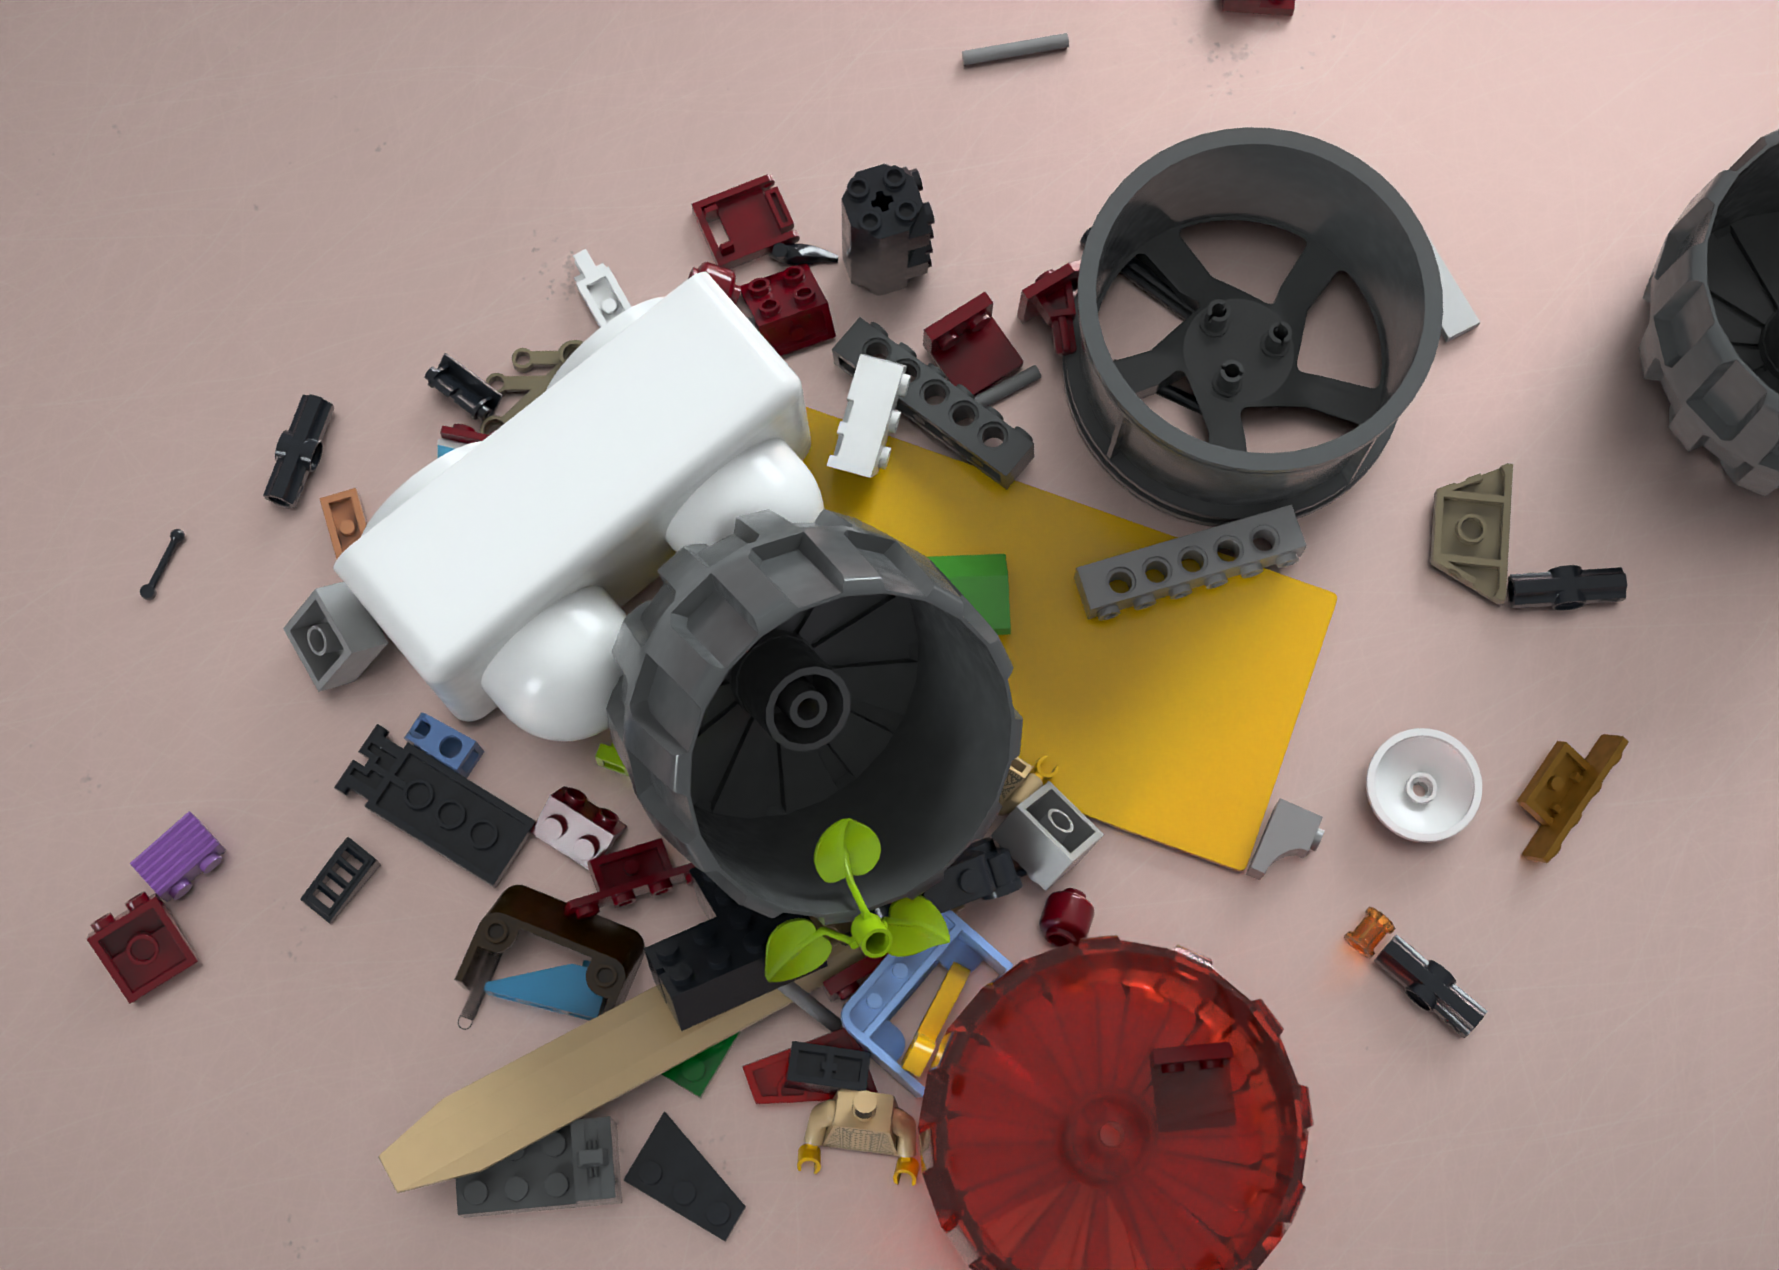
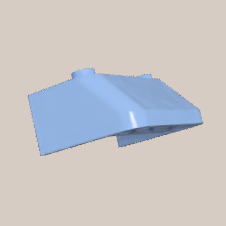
M952 910L941 913L949 931L950 943L937 945L918 954L906 957H896L888 953L844 1004L841 1010V1022L845 1030L865 1052H871V1058L916 1098L925 1097L929 1091L897 1063V1060L904 1052L905 1039L902 1032L890 1020L933 969L940 963L949 970L953 961L972 972L982 961H985L1011 985L1021 983L1026 977L1025 974Z

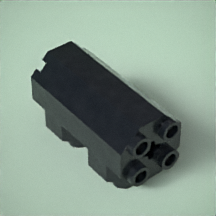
M881 164L858 171L850 179L847 189L841 198L842 258L850 281L859 287L862 285L869 288V292L877 296L906 288L911 278L926 274L928 268L932 267L930 253H933L930 239L934 238L931 225L935 224L930 203L922 202L919 191L923 190V186L916 168L908 170L907 167L900 168L896 165Z

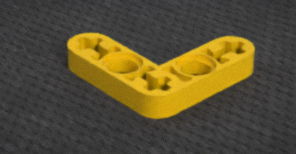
M953 961L901 1061L902 1069L920 1077L935 1049V1040L971 972L970 969Z

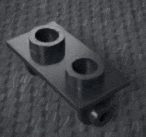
M447 353L443 355L438 368L436 369L432 366L424 377L428 380V386L431 388L435 387L447 397L454 399V402L469 412L474 420L479 418L484 421L486 418L494 416L503 397L501 393Z

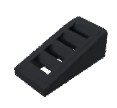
M347 837L300 900L331 924L381 864L351 838ZM350 855L363 864L359 870L346 861ZM340 867L353 876L349 883L336 873ZM330 879L344 889L340 896L326 886ZM320 891L335 902L331 908H328L315 897Z

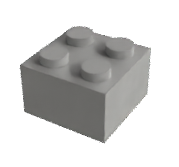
M344 582L316 588L283 628L318 692L355 682L388 644L380 626Z
M1050 781L1016 806L991 835L1000 848L1009 849L1011 857L1027 872L1029 878L1039 884L1045 891L1076 866L1104 836Z

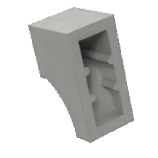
M1280 798L1274 806L1246 875L1261 880L1268 867L1277 860L1295 855L1304 858L1309 849L1316 851L1325 831L1319 828L1323 817Z

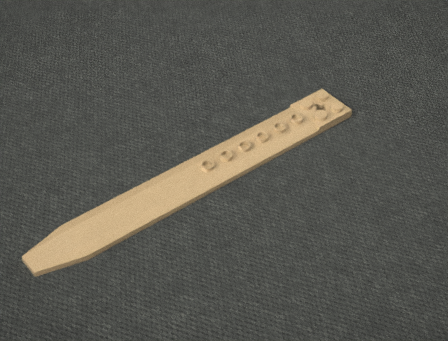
M961 905L951 910L955 914L961 912L965 908V906ZM809 916L817 929L825 926L842 934L851 931L853 922L823 925L816 917ZM825 935L832 945L831 953L827 958L828 966L794 982L810 994L823 987L822 982L865 958L866 955L860 947L851 949L849 945H842L839 940ZM654 986L443 1098L383 1151L378 1158L397 1194L479 1173L788 1006L793 1001L778 989H775L681 1031L668 1004H666L657 986Z

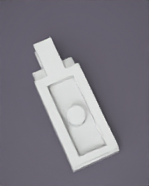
M586 249L573 255L575 265L580 272V275L574 277L577 289L599 328L631 308L609 266L606 267L604 263L595 266Z

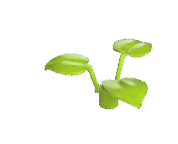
M851 818L841 819L826 829L820 837L814 852V865L819 876L825 882L835 883L846 878L847 885L861 912L853 920L851 926L852 936L850 937L825 926L816 930L814 924L806 918L787 920L777 926L768 939L766 945L765 977L768 982H781L800 977L817 969L827 960L832 950V945L825 935L849 944L851 949L860 947L868 957L878 958L886 953L896 957L911 956L931 947L950 943L949 931L937 907L929 899L921 895L914 900L905 897L892 902L889 908V917L884 916L880 919L878 915L870 913L856 886L853 875H864L874 868L880 858L881 845L877 835L868 826Z

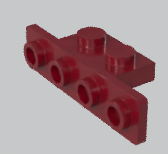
M662 838L591 859L587 865L597 892L568 901L563 910L566 918L577 916L578 920H582L600 912L599 908L614 904L615 908H621L634 903L637 900L636 896L650 892L652 897L659 896L673 889L672 885L684 881L687 882V885H693L689 870L695 866L689 863L673 868Z

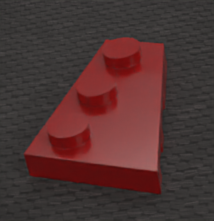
M844 1027L805 1042L862 1051L861 1046ZM791 1048L742 1066L756 1104L826 1101L834 1097L831 1094L784 1088ZM869 1070L866 1090L878 1093Z

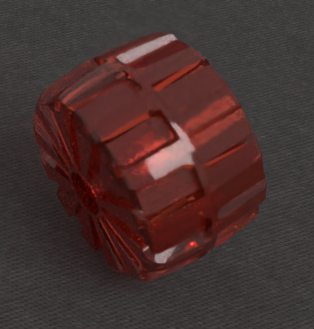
M1117 935L1079 938L1067 945L1015 963L982 987L951 1024L939 1045L927 1073L918 1124L922 1176L940 1227L971 1270H1257L1293 1224L1305 1194L1306 1187L1302 1184L1309 1130L1314 1126L1309 1088L1298 1083L1280 1037L1284 1027L1262 999L1251 1001L1212 969L1211 958L1179 944L1168 949L1120 940ZM1229 1042L1232 1045L1233 1058L1231 1060H1223L1224 1068L1200 1070V1064L1184 1065V1073L1161 1074V1066L1153 1067L1151 1051L1155 1048ZM1104 1125L1114 1127L1119 1133L1120 1143L1117 1146H1108L1101 1140L1100 1131Z

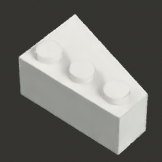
M860 354L848 393V403L844 418L838 426L837 434L839 436L834 455L829 456L827 466L868 478L877 475L879 468L886 469L891 453V448L886 447L889 432L896 433L901 412L895 410L899 396H906L911 375L905 374L906 365Z

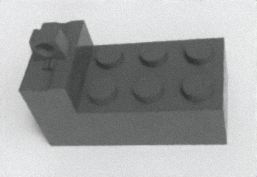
M611 1116L577 1119L479 1173L456 1178L457 1214L467 1218L622 1203L617 1123Z

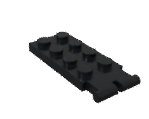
M376 724L358 751L369 760L365 766L352 760L334 789L345 796L348 795L350 790L368 800L365 804L367 810L493 888H496L530 836L536 821L407 742L404 748L386 738L390 732Z

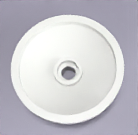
M1416 728L1392 736L1376 751L1367 770L1366 791L1374 814L1386 828L1404 839L1429 843L1448 839L1469 824L1481 802L1482 777L1473 755L1456 738L1438 730ZM1413 786H1422L1425 790V796L1415 795Z

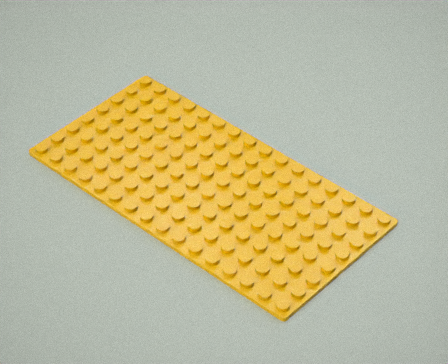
M806 407L811 446L803 462L811 471L818 484L824 509L854 517L888 534L926 557L1006 554L1011 634L998 636L1014 667L1008 678L1013 707L1023 718L1021 752L1018 757L1033 766L1030 773H1035L1034 764L1042 756L1048 755L1041 763V770L1046 774H1050L1059 765V771L1052 778L1044 779L1042 781L1043 785L1050 781L1086 817L1238 872L1245 870L1337 603L1336 594L1263 568L1264 571L1250 578H1242L1241 574L1227 578V583L1216 588L1207 589L1205 585L1193 588L1191 594L1179 599H1171L1170 595L1156 599V604L1145 609L1135 610L1134 606L1122 609L1118 616L1108 620L1100 621L1098 617L1087 619L1074 580L1077 567L1178 537L1016 480L1006 490L971 464L888 436L886 447L891 448L886 469L879 468L877 475L868 478L827 466L830 455H834L839 436L837 430L840 421H843V419ZM1217 552L1218 556L1224 561L1230 562L1236 559L1232 556ZM1185 559L1181 562L1183 568L1189 572L1200 570L1199 564L1193 559ZM1151 569L1145 572L1147 578L1152 582L1159 583L1165 580L1164 575L1158 570ZM1114 580L1109 583L1111 589L1116 593L1129 591L1128 585L1122 580Z

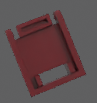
M771 174L764 175L691 204L693 214L716 265L732 269L770 254L777 243L785 245L795 244L800 240L797 230H792L794 222L778 186L769 189L775 184ZM720 219L729 240L720 244L719 247L708 223Z

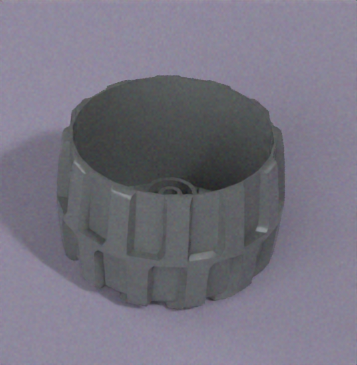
M1779 129L1760 137L1728 170L1719 172L1689 202L1667 234L1643 295V299L1650 303V322L1638 348L1644 379L1661 382L1671 404L1669 407L1668 428L1688 452L1702 446L1720 459V464L1734 484L1762 496H1767L1779 487Z
M767 509L736 517L734 534L711 546L707 544L684 546L657 570L664 584L651 601H645L626 616L611 651L623 671V675L619 678L617 685L613 689L606 707L611 740L629 774L634 793L656 830L739 905L769 918H775L782 913L814 916L823 925L853 922L855 917L861 914L847 885L846 878L835 883L825 882L819 876L814 865V852L820 837L826 829L841 819L851 818L868 826L877 835L881 845L880 858L874 868L864 875H853L856 886L869 911L905 897L914 900L944 879V871L974 840L984 838L1002 808L998 801L1012 760L1017 758L1021 752L1023 718L1013 707L1008 681L1014 667L997 633L929 558L854 517L824 509L820 512L814 523H791L782 516Z

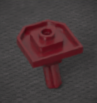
M1081 260L1069 262L1055 271L1050 269L1044 272L1035 280V283L1026 287L1021 292L1017 317L1024 324L1040 314L1046 324L1052 327L1054 348L1057 355L1066 356L1075 353L1077 350L1073 320H1075L1076 316L1073 293L1078 288Z

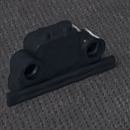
M986 837L971 843L944 871V879L921 894V896L929 899L940 913H943L979 898L991 900L1013 893L1023 887L1020 878L1026 876L1027 872L1021 866L1014 867L1009 849L996 847L993 838ZM892 903L871 910L870 913L878 915L880 919L884 916L889 917V908ZM851 931L848 932V933H845V935H848V936L851 937V936H852ZM840 941V943H841L842 945H845V946L849 945V944H847V943H844V942Z

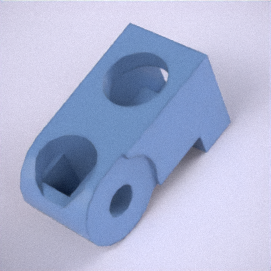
M420 713L404 737L408 743L465 778L469 776L484 753V750L475 740L425 713Z

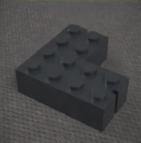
M697 867L690 869L689 872L698 902L709 920L643 948L653 980L666 1004H668L681 1031L828 966L826 960L817 969L800 977L781 982H768L765 977L766 945L773 930L790 919L806 918L811 922L812 920L809 916L782 913L775 918H769L741 906Z

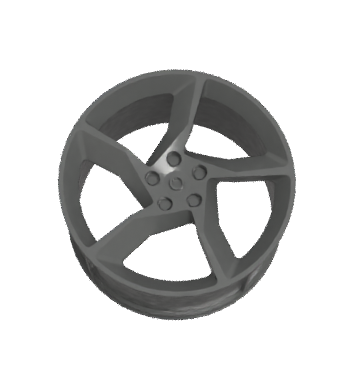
M1254 127L1224 129L1181 141L1157 153L1127 176L1109 196L1094 221L1081 257L1078 288L1074 299L1076 316L1075 320H1073L1077 350L1073 354L1062 356L1064 388L1076 426L1099 463L1119 484L1156 509L1180 519L1214 527L1291 504L1297 519L1309 515L1327 506L1349 491L1368 472L1389 441L1398 418L1413 401L1429 373L1439 344L1443 319V290L1439 267L1432 245L1412 208L1380 173L1358 157L1326 141L1293 131ZM1243 220L1268 224L1290 231L1304 238L1307 245L1281 285L1273 304H1268L1212 277L1181 238L1180 231L1185 227L1204 222ZM1136 256L1151 269L1160 281L1170 287L1195 312L1151 351L1113 361L1103 338L1098 311L1114 279L1125 265ZM1338 271L1347 272L1357 284L1371 309L1377 326L1381 345L1382 369L1380 384L1376 388L1301 372L1297 367L1307 311ZM1186 376L1207 426L1209 443L1188 435L1169 424L1153 412L1141 399L1156 394L1161 388L1171 385ZM1247 407H1308L1357 423L1359 426L1334 440L1315 447L1290 452L1253 453L1247 452L1240 415L1241 411Z

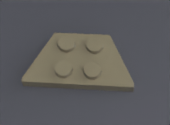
M1509 463L1481 475L1480 473L1468 477L1461 483H1452L1438 488L1434 493L1430 564L1499 605L1505 603L1507 590L1513 464Z

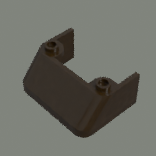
M513 885L504 890L479 923L454 980L462 988L470 991L487 951L493 953L507 951L513 946L522 929L592 958L586 971V982L593 993L608 999L603 1011L605 1013L625 1002L645 955L643 949L645 948V943L636 930L597 914L582 920H578L577 916L566 918L563 910L567 902L524 885Z

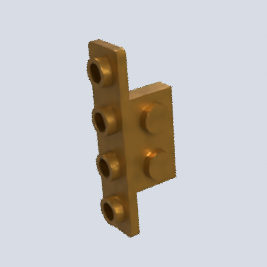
M1601 735L1585 759L1567 742L1557 741L1517 800L1541 824L1522 853L1527 860L1548 863L1559 853L1562 842L1570 830L1578 824L1582 817V812L1592 797L1600 791L1602 782L1612 767L1622 758V752L1629 743L1624 736Z

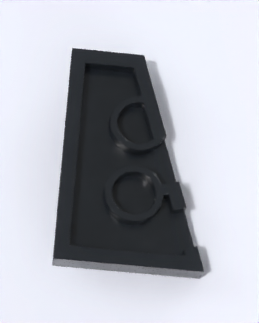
M664 1111L623 1180L726 1242L746 1206Z

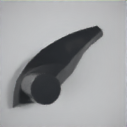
M777 243L769 254L773 259L790 265L805 263L810 265L818 262L838 263V255L807 244L785 245Z

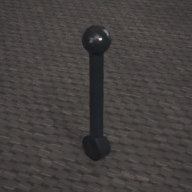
M174 529L170 533L171 541L148 584L143 585L140 589V595L145 600L155 598L157 594L155 587L177 544L185 539L183 530Z

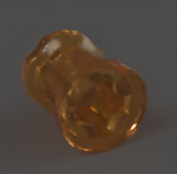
M1369 906L1365 911L1366 917L1353 932L1348 931L1344 938L1358 953L1371 959L1375 954L1374 948L1387 933L1392 934L1396 928L1383 913Z

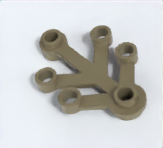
M567 341L558 351H530L527 348L515 350L512 354V363L518 372H530L534 366L555 367L546 375L504 376L501 373L489 375L486 383L490 386L495 381H502L504 383L503 387L497 390L503 396L507 392H529L502 417L490 416L486 418L480 426V433L489 435L491 431L500 428L542 395L559 368L583 341ZM521 356H528L530 358V361L525 365L517 363L518 358Z

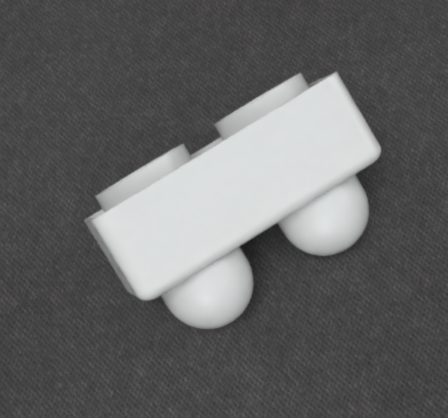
M707 272L695 274L666 297L654 298L637 304L599 328L563 363L542 395L485 440L454 449L434 460L409 478L375 512L366 525L361 538L350 545L338 557L333 567L334 571L425 682L459 720L465 722L476 721L499 707L507 718L519 728L543 739L575 741L594 736L609 728L606 707L613 689L617 685L619 678L623 675L622 669L611 652L623 620L627 616L621 607L660 576L657 570L684 546L694 544H707L711 546L734 534L735 520L739 516L769 509L791 523H814L820 512L824 510L818 484L811 471L803 462V459L810 450L811 436L800 378Z

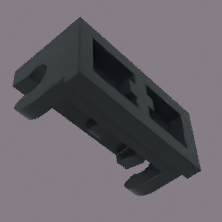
M792 1041L784 1088L835 1095L838 1089L865 1091L871 1052Z

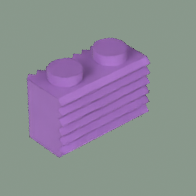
M189 811L130 864L156 894L168 902L172 898L177 900L183 897L192 888L193 884L190 881L194 880L201 872L206 874L215 869L222 861L220 855L226 849L202 822Z

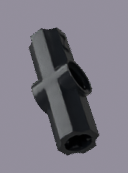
M302 395L289 431H283L278 440L275 451L276 464L263 494L266 500L281 507L296 508L309 472H314L320 462L323 451L322 439L334 411L332 403L316 395Z
M1577 565L1559 566L1548 570V572L1510 574L1508 577L1507 597L1511 608L1552 606L1554 610H1572L1589 603L1624 601L1626 599L1627 579L1622 567L1582 570Z
M1397 934L1374 959V962L1405 987V993L1414 1003L1428 1012L1433 1011L1464 1038L1469 1035L1488 1012L1456 985L1455 978L1448 970L1433 960H1426Z

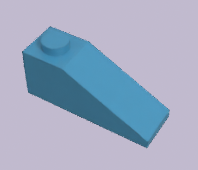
M583 960L582 966L567 964L485 982L483 989L489 996L588 1021L601 1015L607 1002L606 998L593 993L587 985L586 971L590 964V961Z

